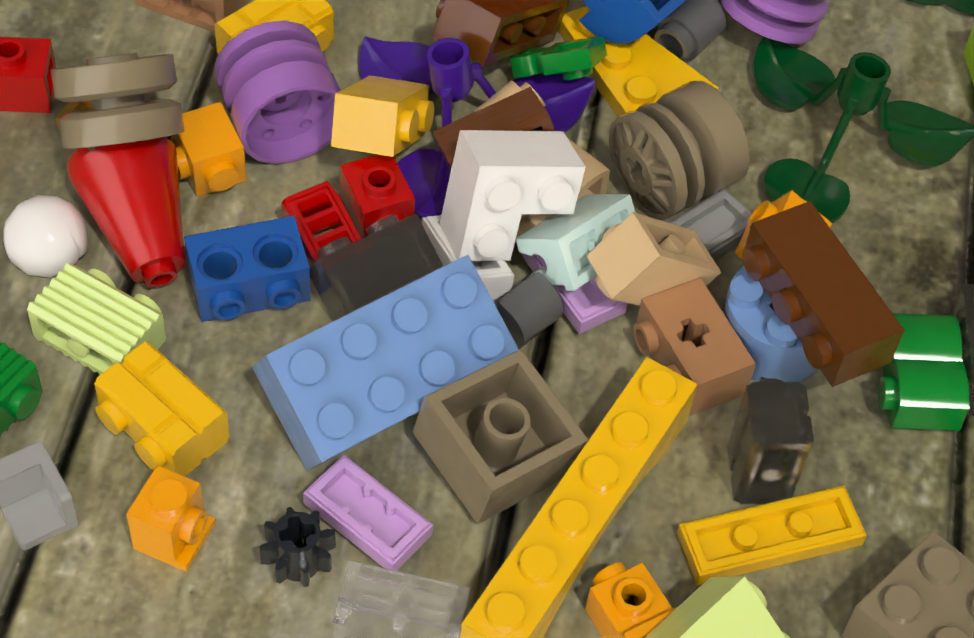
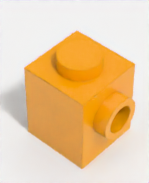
M217 102L182 113L185 131L172 135L177 150L179 180L187 178L196 197L215 191H224L234 185L246 182L244 146L222 103Z

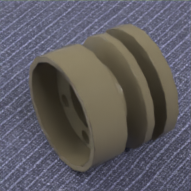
M690 81L664 94L656 103H645L636 111H629L617 117L610 127L609 145L611 158L619 179L635 203L644 212L657 219H668L683 208H689L696 204L702 196H712L730 187L745 177L750 163L749 145L742 123L730 102L715 87L704 81Z

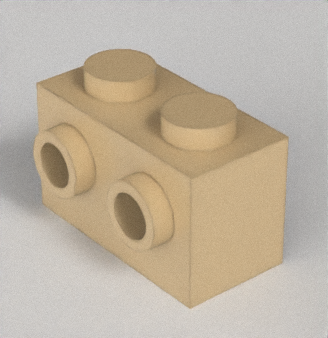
M632 212L622 223L608 229L602 236L601 242L586 255L597 273L595 277L596 284L604 295L616 302L621 301L640 306L641 299L700 277L707 286L721 273L695 230Z

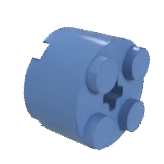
M744 266L740 268L731 280L722 311L756 363L751 380L760 382L761 377L779 380L778 385H792L804 381L818 369H815L808 362L804 354L803 344L789 324L786 325L779 320L774 311L772 300L760 282L754 281L748 275Z

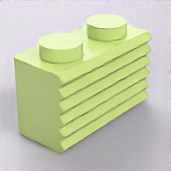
M66 263L64 269L58 272L56 278L51 279L49 286H44L42 294H37L35 301L30 302L27 308L32 333L38 341H43L47 346H52L56 351H61L65 356H70L75 362L79 361L84 367H89L93 372H98L100 375L116 362H123L124 356L144 341L152 344L157 350L166 341L164 318L159 306L143 294H136L132 297L117 289L110 277L95 268L87 272L72 263Z

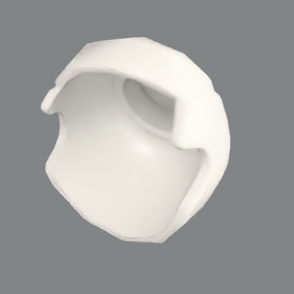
M37 195L20 202L6 219L3 229V243L9 260L27 275L51 278L63 270L66 263L75 265L78 259L86 254L88 250L87 225L81 213L72 203L59 196Z

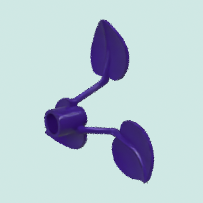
M367 36L363 38L359 57L361 80L370 75L428 84L429 94L435 92L441 98L442 127L452 123L451 102L464 99L472 89L474 81L477 82L488 98L496 93L482 74L481 64H471L469 48L462 40L444 38L428 46L416 42H390ZM535 74L513 80L519 87L525 82L531 85L545 103V109L551 118L555 131H563L564 133L578 122L595 89V80L593 78L582 77L565 80L562 74ZM433 149L414 151L398 162V166L415 197L414 215L421 217L439 216L443 210L450 171L441 152Z

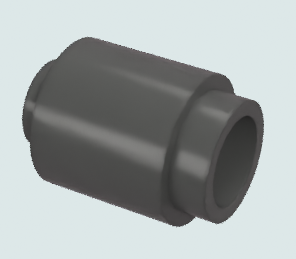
M686 0L659 23L654 40L682 61L693 60L725 30L726 17L723 8L717 0Z

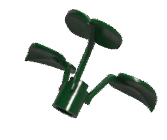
M764 36L757 47L753 59L752 76L757 90L765 99L784 109L797 110L802 108L807 102L814 106H820L837 91L839 105L844 111L817 168L815 169L807 162L799 159L778 160L770 165L763 179L764 194L771 203L792 190L803 200L811 201L817 211L831 223L836 222L844 215L850 202V191L848 185L843 180L825 174L852 115H865L877 106L878 126L882 130L890 131L887 137L889 147L906 160L924 166L942 165L955 157L973 139L974 125L919 103L905 100L887 103L891 90L885 86L891 75V68L883 58L873 53L861 52L853 55L847 68L840 69L837 78H835L831 69L816 57L783 42Z

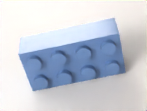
M466 255L265 355L252 369L303 466L308 471L419 413L425 396L519 349L469 255Z

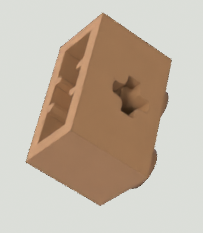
M701 277L641 299L637 321L633 326L635 342L642 354L645 356L650 355L652 360L698 384L689 416L747 394L756 363Z

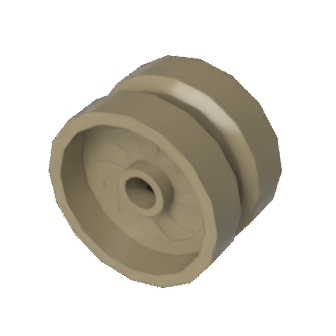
M137 53L104 56L86 59V64L50 70L56 99L62 102L89 100L92 102V108L68 112L59 119L63 148H87L122 144L176 135L185 131L181 103L173 99L145 101L144 93L170 89L177 82L173 54L138 57Z

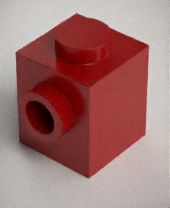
M0 37V111L51 113L54 89L50 70L56 68L51 39Z
M376 154L340 165V199L366 246L381 241H393L406 233L414 231L415 197L394 157Z

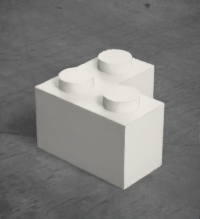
M460 130L440 219V226L457 259L469 255L471 261H510L522 214H574L586 166L563 131Z

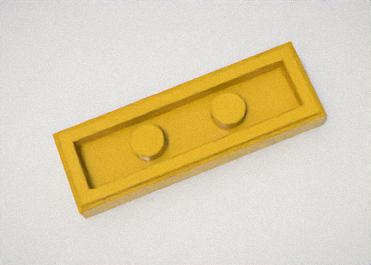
M845 485L679 524L677 537L696 586L702 585L710 577L739 576L862 546L867 537Z

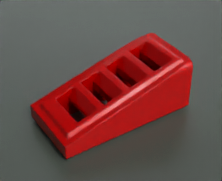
M322 182L283 199L281 203L282 218L295 216L308 264L333 303L382 282L381 272L330 182ZM329 227L333 228V230L326 232L322 235H319L317 237L313 236V234L325 230ZM342 245L345 246L344 249L337 251L333 254H330L326 257L323 255L324 253L331 251L335 248H338ZM354 261L358 265V267L337 276L333 273L334 270Z

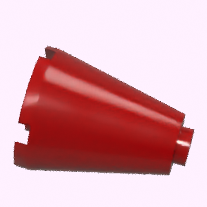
M169 136L168 139L161 137L99 146L90 152L88 147L78 148L68 159L67 173L69 179L131 279L137 283H145L150 288L165 286L176 280L178 277L177 273L185 266L177 150L173 138Z

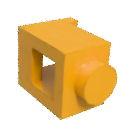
M159 465L156 466L126 513L133 549L185 572L189 570L216 525V519L208 515L207 510H204L201 483Z
M622 562L607 566L593 578L592 583L594 586L589 589L585 611L602 638H645L677 607L672 608L643 562L628 570ZM633 600L637 606L629 605L626 602Z

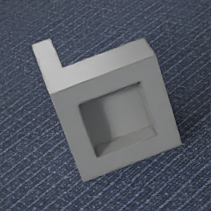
M38 441L0 459V510L22 550H28L79 526L72 496L42 441Z

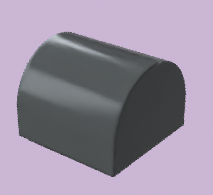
M540 272L533 273L499 299L496 306L518 349L526 345L563 314V303L558 292Z

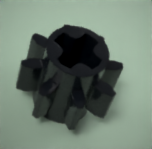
M288 507L286 515L281 517L277 523L270 521L264 523L265 539L268 542L259 546L261 564L269 565L276 563L275 576L277 583L280 584L288 579L291 581H301L304 587H308L310 578L318 570L323 572H330L332 570V557L328 551L336 547L335 530L325 529L320 531L319 511L315 510L311 514L295 512L292 507ZM294 545H301V548L295 549Z

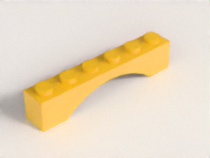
M648 357L645 358L462 622L460 638H544L574 580L606 528L637 485L662 460L686 424L697 383Z

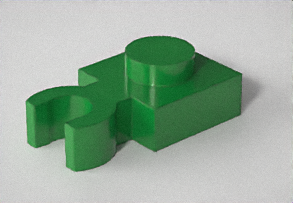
M604 36L558 42L551 47H534L520 52L518 56L510 57L514 78L527 77L544 72V75L562 73L563 79L572 80L592 74V68L607 56Z

